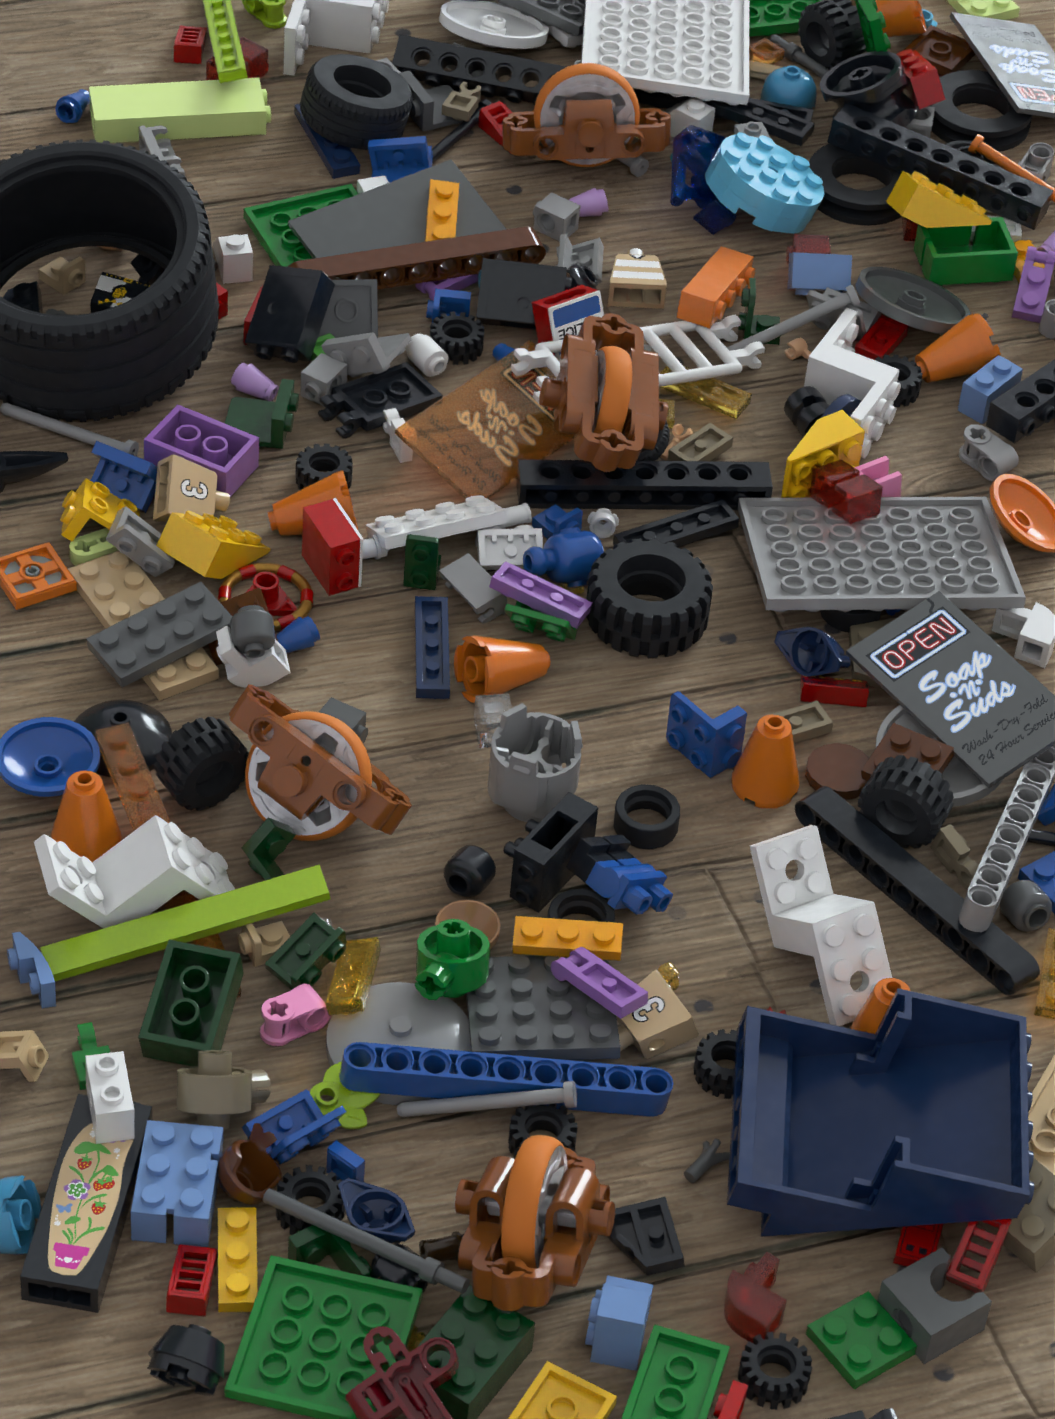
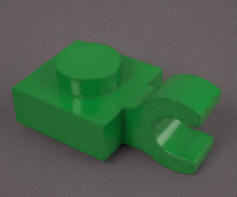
M92 1022L77 1025L79 1032L77 1040L80 1051L72 1052V1063L80 1090L86 1089L85 1056L111 1053L109 1045L97 1047Z

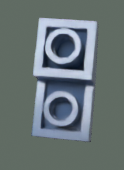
M12 933L13 948L7 949L10 970L17 969L20 984L29 982L31 994H38L41 1008L56 1006L55 980L44 956L22 933Z

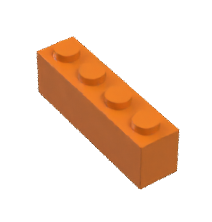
M721 246L681 291L676 318L711 328L717 319L721 320L723 318L725 310L733 306L735 298L737 296L741 297L742 289L748 285L749 278H754L755 268H752L754 256Z

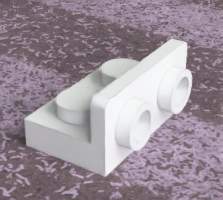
M520 525L514 529H502L500 526L478 529L475 538V546L478 549V563L485 570H498L505 561L524 569V552L533 546L543 549L542 528Z

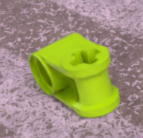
M242 0L247 12L255 16L265 27L277 29L286 25L287 17L284 14L283 8L286 0Z

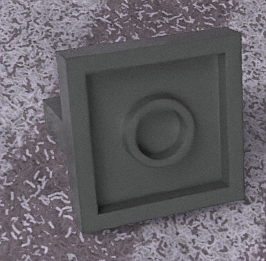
M377 279L332 280L335 286L318 337L328 333L335 338L374 332L378 338Z

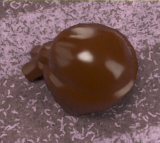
M254 1123L249 1139L237 1140L225 1149L219 1159L217 1170L218 1181L224 1193L235 1202L247 1205H255L262 1202L267 1189L275 1190L279 1181L283 1178L280 1167L266 1152V1149L276 1142L277 1139L270 1131L263 1133V1128L259 1123Z

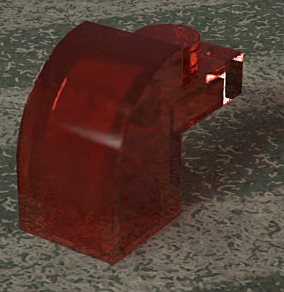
M768 1252L764 1254L757 1264L752 1262L744 1275L733 1270L729 1276L725 1295L724 1316L728 1325L737 1335L752 1343L754 1337L759 1334L763 1340H765L766 1332H773L774 1335L783 1322L787 1302L786 1299L770 1291L776 1282L780 1259Z

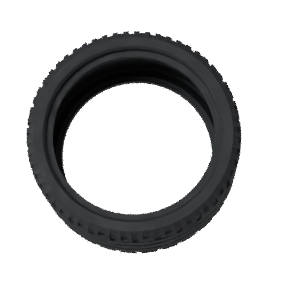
M66 140L59 144L52 142L48 146L43 147L39 145L36 146V149L32 150L28 148L23 150L21 154L15 153L10 155L11 158L7 160H0V290L12 276L28 264L49 254L77 247L103 246L124 249L145 256L165 269L162 275L138 296L113 308L89 314H44L21 308L0 297V400L2 399L3 403H9L56 420L66 419V422H73V420L86 422L88 419H94V421H100V418L106 417L107 419H113L116 415H121L122 417L131 411L135 413L144 406L147 408L152 406L155 401H162L165 395L173 394L175 388L182 387L186 379H191L194 376V370H199L201 361L206 360L207 352L212 349V342L215 341L218 329L219 300L211 232L204 204L200 200L197 190H194L192 183L187 182L186 177L183 174H179L178 169L174 166L170 167L167 161H160L158 156L154 154L149 155L143 149L136 150L134 146L129 145L125 147L122 143L110 144V141L97 142L96 140H90L89 142H83V140H76V142H69V140Z

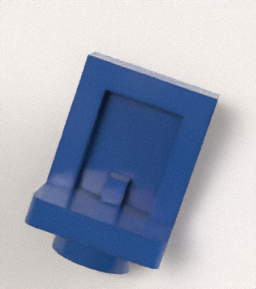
M435 288L434 300H428L426 318H432L433 323L436 317L440 318V315L443 313L450 316V312H455L457 316H460V312L466 313L465 317L468 318L470 316L471 292Z

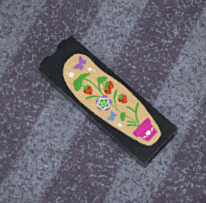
M77 1095L20 1275L21 1300L99 1313L135 1191L147 1120H152V1106L133 1102L134 1139L96 1144L88 1095Z

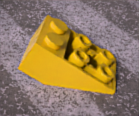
M902 171L886 201L901 216L925 228L991 225L992 220L985 215L986 209L977 205L976 201L965 195L960 197L947 186L941 183L936 185L929 181L928 177L916 171L912 175Z
M843 410L817 419L787 458L781 498H810L852 481L853 468L859 466L865 430Z
M189 510L185 514L171 513L156 545L166 554L200 575L223 579L238 568L265 556L271 550V548L261 543L262 537L248 530L242 532L236 528L238 523L228 517L220 515L218 519L207 513H203L200 516Z

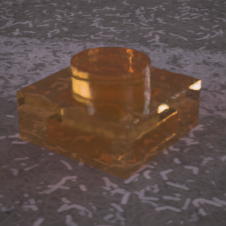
M766 38L749 46V59L751 61L774 65L784 59L785 50Z

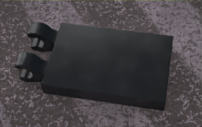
M408 362L388 368L382 373H373L333 387L331 395H324L320 398L319 402L326 408L318 411V415L324 421H331L337 416V419L343 426L336 428V432L342 438H349L359 427H362L367 432L383 426V423L387 422L383 410L396 408L400 418H406L440 406L443 395Z

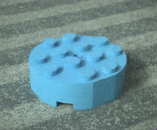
M738 132L737 135L725 138L705 174L708 186L726 208L734 214L740 208L756 217L752 223L753 225L774 232L795 234L803 231L824 197L823 180L810 169L809 161L801 156H795L788 150L776 145L771 138L764 135L758 138Z

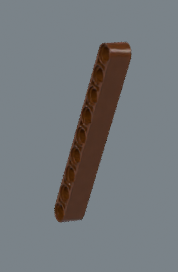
M519 227L293 262L288 267L321 270L331 280L377 279V290L476 275L482 270L483 258L538 264L545 258L546 250L533 228Z

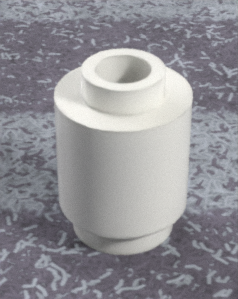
M420 333L411 337L412 340L405 347L407 357L426 376L432 377L441 374L447 366L448 354L430 336Z

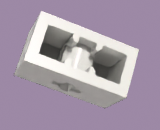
M124 1052L85 1056L86 1089L96 1144L134 1139V1106Z

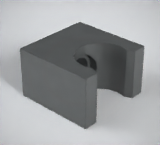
M943 1247L882 1280L878 1296V1302L917 1345L915 1355L923 1364L984 1331L992 1303L984 1292L975 1293L970 1299L964 1301H951L942 1298L936 1293L944 1286L951 1256Z

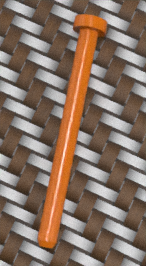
M978 134L968 148L970 153L975 154L978 152L1004 170L1054 190L1051 200L1055 202V188L984 143L985 137Z

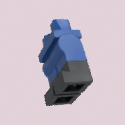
M623 835L580 839L566 868L604 898H610L607 904L614 910L628 908L634 914H643L648 910L649 906L656 912L666 910L673 897V893L663 886L668 876L662 871H656L649 864H642L627 851L631 844L628 839Z

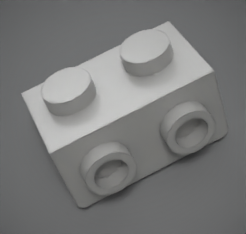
M567 234L560 235V245L556 248L558 265L555 266L567 267V269L572 265L586 266L593 272L598 284L602 283L604 246L600 238L572 245Z
M126 506L120 509L116 514L106 540L154 577L159 576L174 566L175 560L156 546L161 533Z

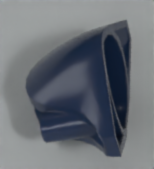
M801 627L778 631L776 634L775 644L791 666L801 675L820 676L838 672L840 668L846 669L850 666V658L844 655L845 651L840 644L820 629Z
M346 1178L338 1184L350 1225L393 1245L405 1242L415 1235V1229L406 1204L394 1192L351 1178Z

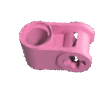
M309 984L299 985L293 990L277 997L269 998L263 1003L261 1015L265 1022L260 1028V1037L262 1041L271 1046L286 1045L292 1040L322 1029L329 1022L332 1010Z

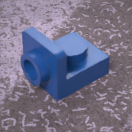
M555 504L532 517L533 528H542V535L547 539L554 534L561 533V529L580 527L581 530L583 511L575 508L567 513Z

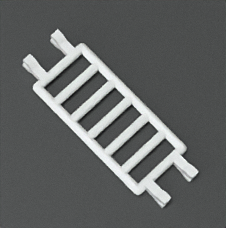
M737 315L727 316L721 322H715L711 328L685 320L639 327L643 331L646 342L658 353L659 357L672 371L665 374L659 373V387L739 374L742 371V366L746 365L752 369L761 368L762 363L755 355L764 353L765 347L760 341L750 343L744 349L728 350L720 339L724 338L728 342L737 341L738 335L731 330L734 327L741 326L742 321ZM697 331L724 364L713 366L685 332ZM671 335L698 368L686 370L659 336ZM564 339L538 343L535 346V351L528 352L524 348L514 349L515 357L521 362L511 364L512 372L516 376L528 373L531 369L547 366L557 378L560 372V362L552 353L561 352ZM547 376L537 377L536 383L540 388ZM540 391L533 394V398L538 404Z

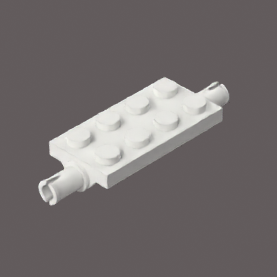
M477 495L465 499V503L456 505L453 502L440 503L435 506L436 509L429 511L412 509L406 511V516L402 517L381 516L375 519V523L366 524V532L369 539L363 540V559L374 557L378 560L381 557L387 556L390 549L406 546L408 534L442 538L491 526H500L502 529L514 525L531 523V510L527 503L502 508L484 498V496Z

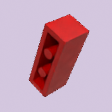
M907 49L896 54L901 59L909 83L902 91L914 102L919 110L946 100L937 69L916 50Z

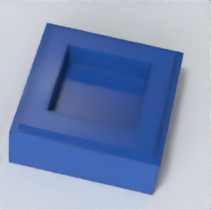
M335 1140L327 1148L326 1172L329 1174L333 1171L336 1174L337 1180L341 1179L344 1181L346 1178H351L364 1182L365 1160Z

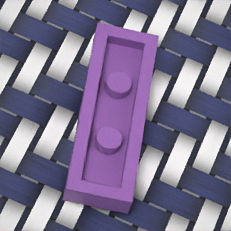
M506 561L492 576L489 585L490 588L500 592L502 595L524 603L533 610L569 621L571 626L576 629L588 616L593 602Z

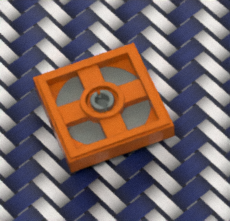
M50 542L0 557V586L16 610L77 591L76 580Z

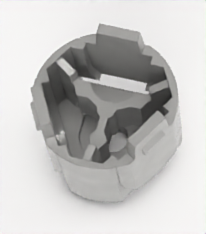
M523 703L502 713L500 726L494 731L491 741L488 793L493 803L503 806L512 817L520 821L527 822L530 819L541 822L568 792L574 794L578 787L581 748H583L578 721H571L569 724L562 718L540 712L527 713V707ZM562 763H566L567 767L562 768Z

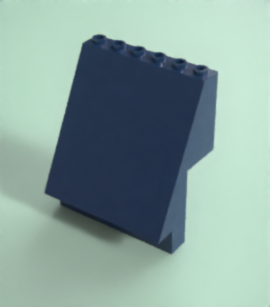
M897 988L876 1034L747 1006L737 1027L727 1205L762 1212L761 1237L1017 1218L1023 1206L1030 1204L1034 1194V1182L1029 1181V1172L1033 1165L1034 1154L1033 1151H1029L1033 1122L1028 1120V1112L1031 1108L1033 1095L1031 1091H1028L1032 1063L1027 1062V1054L1031 1046V1034L1027 1033V1017Z

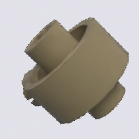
M199 1051L198 1066L177 1070L176 1109L182 1112L197 1114V1125L223 1127V1130L230 1129V1114L245 1113L251 1111V1104L266 1102L271 1090H258L256 1088L271 1087L270 1079L264 1070L232 1067V1052Z

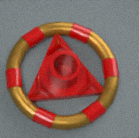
M255 563L238 568L224 579L218 590V601L228 600L231 598L233 587L238 582L254 577L253 585L247 592L261 588L269 613L272 616H283L274 620L275 632L282 631L298 617L305 618L313 606L314 593L309 582L296 570L280 564ZM279 578L293 583L299 589L300 605L298 608L280 587Z

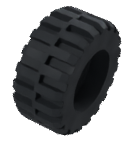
M641 538L632 539L627 544L623 541L613 546V550L609 548L603 552L591 566L586 600L593 602L590 613L586 617L589 620L588 624L595 634L598 633L597 636L605 644H612L611 647L618 652L626 651L629 652L630 656L639 657V655H646L648 658H657L658 655H665V657L673 656L678 650L683 652L690 648L692 643L698 642L703 636V632L707 629L713 592L712 578L698 557L693 558L691 551L686 548L679 549L675 543L669 541L667 544L661 543L659 539L651 538L649 541H642ZM651 595L662 598L664 601H645L633 596Z

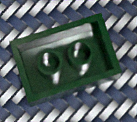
M168 940L138 1036L143 1057L196 1067L198 1066L199 1051L221 1050L244 975L240 953Z
M470 1284L464 1294L461 1293L418 1345L420 1346L434 1337L445 1338L454 1345L459 1359L457 1372L451 1379L434 1389L453 1419H477L529 1355L533 1346L535 1322L516 1311L498 1309L491 1300L477 1298L474 1296ZM436 1351L430 1356L429 1364L434 1368H442L448 1364L450 1355L445 1351Z

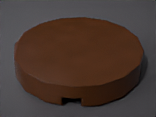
M840 743L826 744L815 749L808 757L805 776L809 785L814 790L827 786L844 800L859 797L867 783L866 780L861 778V770L869 757L863 751L851 745Z

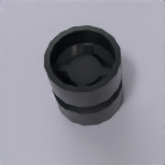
M806 386L794 391L785 402L784 411L804 437L817 419L822 418L829 405L816 388Z

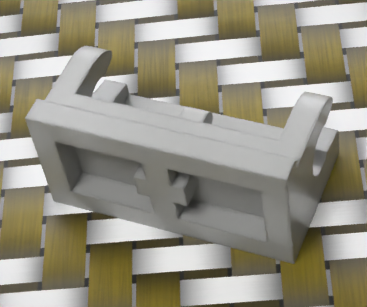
M144 125L139 126V150L143 149L149 155L154 154L158 156L160 161H167L170 167L174 166L178 169L179 174L185 176V171L180 166V163H182L181 158L175 155L170 139H155L157 134L168 133L167 128L161 125L146 128Z
M469 553L439 570L440 577L447 581L445 585L449 589L454 588L477 615L490 608L487 613L478 617L481 623H487L501 614H506L504 609L506 604H508L507 597L489 587L491 575Z

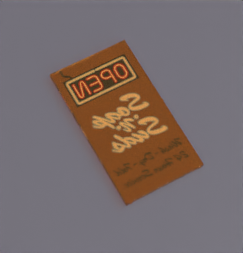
M529 340L518 348H524L528 352L535 351L536 344ZM512 351L398 427L394 433L465 499L477 495L489 499L517 479L518 459L544 460L574 439V434H563L555 429L554 408L541 406L533 398L534 392L541 390L540 386L536 383L537 377L547 376L557 379L547 366L534 368L524 375L516 376L511 370V364L521 361L515 357L514 351Z

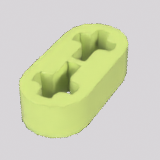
M104 528L79 536L73 542L71 541L69 545L71 563L77 566L118 551L115 546L106 540L110 530Z

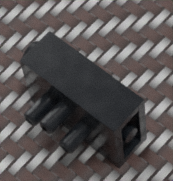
M483 258L476 320L479 319L482 322L481 324L536 330L532 302L571 289L572 277H567V267Z
M270 265L245 339V343L254 351V355L265 360L277 357L290 363H297L298 360L311 361L335 283L321 270Z
M568 792L540 823L534 819L527 821L525 831L529 834L525 838L519 837L514 843L509 841L505 844L503 848L504 854L513 858L510 898L538 913L575 875L566 866L580 839L595 837L598 816L597 806Z

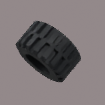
M822 0L805 7V10H802L801 18L798 21V33L801 39V46H803L806 55L830 70L848 58L865 53L866 48L856 6L852 5V1Z
M201 717L195 719L192 723L188 722L182 725V728L178 731L175 730L171 737L164 741L161 745L162 750L156 755L157 762L154 764V769L158 779L181 807L191 811L193 809L200 811L206 807L216 806L220 801L223 802L229 798L228 796L231 793L236 792L240 783L245 780V768L249 752L223 720H216L214 717H207L204 720Z
M897 755L895 759L888 757L884 762H880L859 794L858 807L861 808L859 812L902 848H908L909 845L914 849L920 848L922 844L926 846L936 837L953 808L954 803L952 800L954 796L953 792L948 790L950 788L948 781L941 778L942 774L938 770H933L929 763L925 761L924 763L919 762L918 758L910 756L907 759L904 755Z

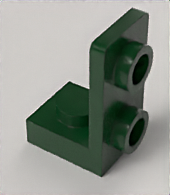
M749 278L748 289H742L741 306L745 307V311L739 312L738 318L742 322L741 326H738V330H743V340L780 323V317L753 315L756 300L755 278ZM780 336L764 344L779 345Z
M407 535L403 586L428 590L436 589L441 566V555H438V538Z
M268 817L242 846V850L250 859L248 865L265 880L285 875L274 860L296 836L292 828L287 824Z
M314 1225L288 1237V1259L315 1265L322 1261L325 1256L329 1255L341 1271L371 1277V1268L367 1260L363 1256L358 1257L351 1248L349 1241Z

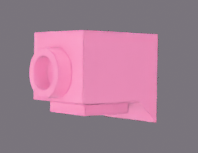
M887 456L853 468V482L850 484L851 492L854 497H901L902 475L899 471L888 475L889 459Z

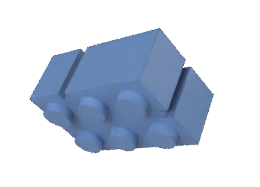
M147 1120L131 1207V1240L166 1243L167 1214H174V1244L209 1247L219 1183L217 1170L219 1159L223 1153V1127Z

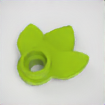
M342 1061L332 1065L326 1070L323 1082L314 1085L309 1093L323 1116L343 1105L346 1113L339 1119L340 1127L345 1129L366 1127L367 1117L363 1108L375 1102L381 1094L348 1090L339 1079ZM329 1095L332 1096L334 1099L331 1101H324L321 1099V1096Z

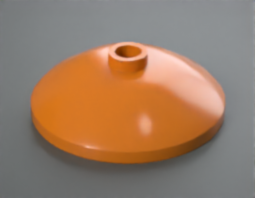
M1014 474L998 476L990 486V503L1000 526L1012 539L1032 550L1048 553L1055 552L1054 502L1040 488L1023 477Z

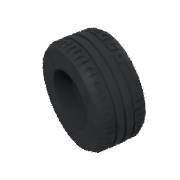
M336 54L323 57L311 66L300 100V110L306 123L322 137L345 147L368 150L369 140L402 137L412 107L413 95L406 80L392 68L366 57Z

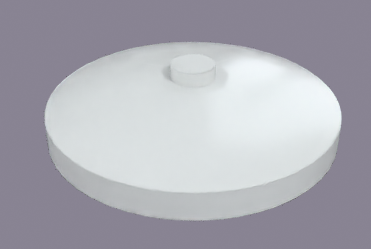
M449 1L441 6L439 16L440 23L447 30L490 48L529 49L540 47L546 43L549 27L542 20L534 16L524 15L520 13V10L511 6L488 1Z

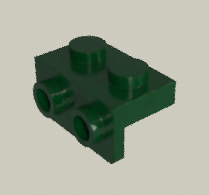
M313 912L265 963L266 969L291 990L302 984H309L313 987L322 975L321 970L330 961L332 963L336 962L345 952L347 944L345 931L340 927L335 930Z

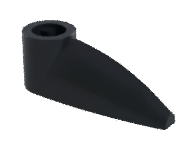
M0 452V493L3 492L6 484L35 478L68 462L67 452Z

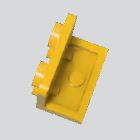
M85 478L76 492L71 490L62 503L64 512L60 518V521L63 522L61 535L73 542L90 518L110 530L117 512L126 506L139 517L140 512L130 500L120 499L110 493V490L102 483L92 482Z

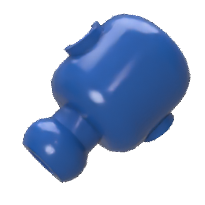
M580 527L561 529V533L554 534L548 538L543 549L533 546L524 552L523 566L525 571L538 577L546 573L553 582L568 584V587L587 585L591 566L604 552L601 540L595 533L580 530Z

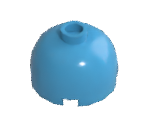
M790 65L778 68L766 78L761 93V100L807 109L815 108L817 88L811 75L799 67Z
M22 1175L0 1179L1 1254L20 1255L28 1253L34 1234L35 1219L39 1218L42 1209L40 1196L32 1180H23L25 1176Z

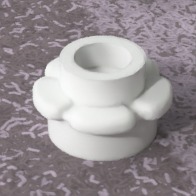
M600 508L596 512L589 514L587 522L590 523V531L595 533L598 538H608L615 532L619 519L616 514L611 513V510Z

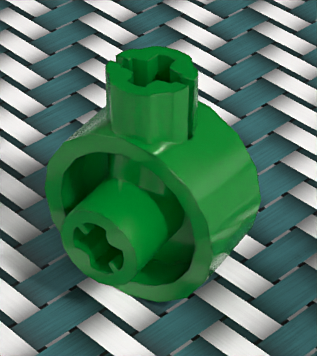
M447 919L436 926L426 929L417 940L416 989L424 998L437 1000L442 996L458 998L467 992L481 987L486 983L489 976L490 943L488 937L481 930L469 926L468 923L459 919Z

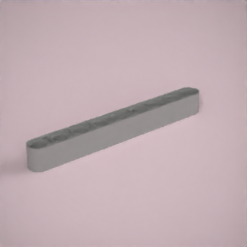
M1055 745L1026 763L1020 773L967 890L959 914L960 924L970 931L983 932L989 928L1055 779Z

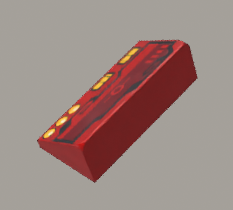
M801 675L800 701H818L824 704L856 707L867 706L869 695L867 681Z

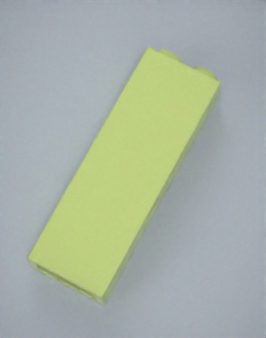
M245 78L220 83L219 80L89 87L90 116L94 140L97 142H138L139 126L143 125L145 128L165 126L168 133L157 134L155 139L167 138L174 140L266 134V123H271L270 105H267L266 89H261L259 78Z

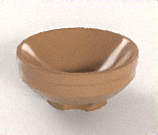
M458 900L444 906L436 917L435 926L447 919H459L468 923L469 926L481 930L488 937L490 950L495 946L500 934L501 924L498 915L491 907L478 901Z

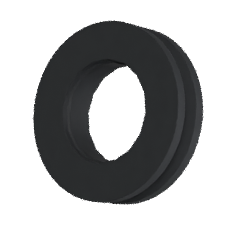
M962 70L939 78L946 100L929 106L935 107L931 131L938 138L946 143L952 141H973L980 134L985 137L983 142L998 152L1012 149L1027 138L1033 115L1017 113L988 71ZM962 104H982L998 110L1003 116L988 119L977 118L961 112L956 107Z
M831 143L821 147L812 155L809 167L815 175L823 180L824 197L817 208L820 212L835 220L862 226L886 224L902 217L886 202L901 173ZM847 174H862L876 178L886 186L871 191L856 190L843 185L836 178Z

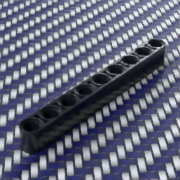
M823 786L796 802L795 813L803 826H817L822 842L999 991L1010 996L1038 978L1040 969L1035 958L993 922L983 932H973L964 928L959 921L964 898L831 788Z

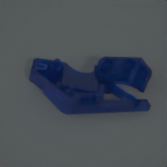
M690 125L676 135L673 140L670 203L672 206L677 207L683 204L684 200H694L702 210L694 215L693 219L714 235L724 227H729L736 219V214L718 200L705 178L706 171L725 137ZM686 166L694 175L691 177L692 187L685 183Z

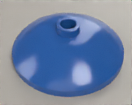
M57 717L30 719L15 725L0 739V777L9 786L25 794L38 797L61 796L64 793L67 780L72 774L78 771H92L96 773L99 768L100 748L96 738L88 729L71 720Z

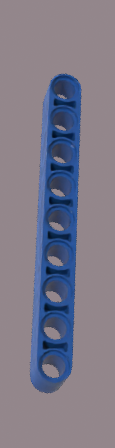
M354 1042L345 1048L339 1073L340 1082L348 1090L439 1099L563 1088L564 1082L574 1081L577 1092V1107L568 1108V1110L649 1117L658 1116L666 1110L674 1084L668 1072L654 1067L367 1042ZM557 1103L556 1109H559L562 1105L565 1106V1103Z

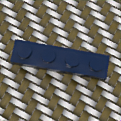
M295 104L294 114L332 178L360 174V163L351 148L336 144L316 133L306 123L300 110V104Z
M415 596L416 698H450L448 597Z

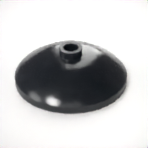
M110 700L96 704L82 712L74 721L88 729L99 744L100 764L96 774L112 778L135 777L153 770L154 764L157 762L156 755L162 750L161 745L172 734L170 724L159 711L133 700Z

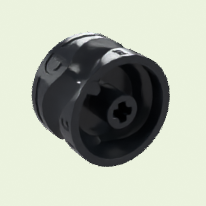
M874 51L856 55L832 67L820 81V89L824 101H833L839 106L833 118L846 103L902 127L908 126L916 116L917 108L914 102L902 91L909 83L901 59L895 53Z

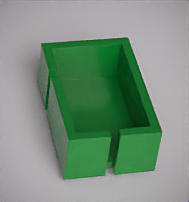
M1003 217L990 218L992 220L991 225H977L972 245H969L973 226L925 228L918 224L914 252L920 266H922L925 279L940 286L1013 281L1018 251Z

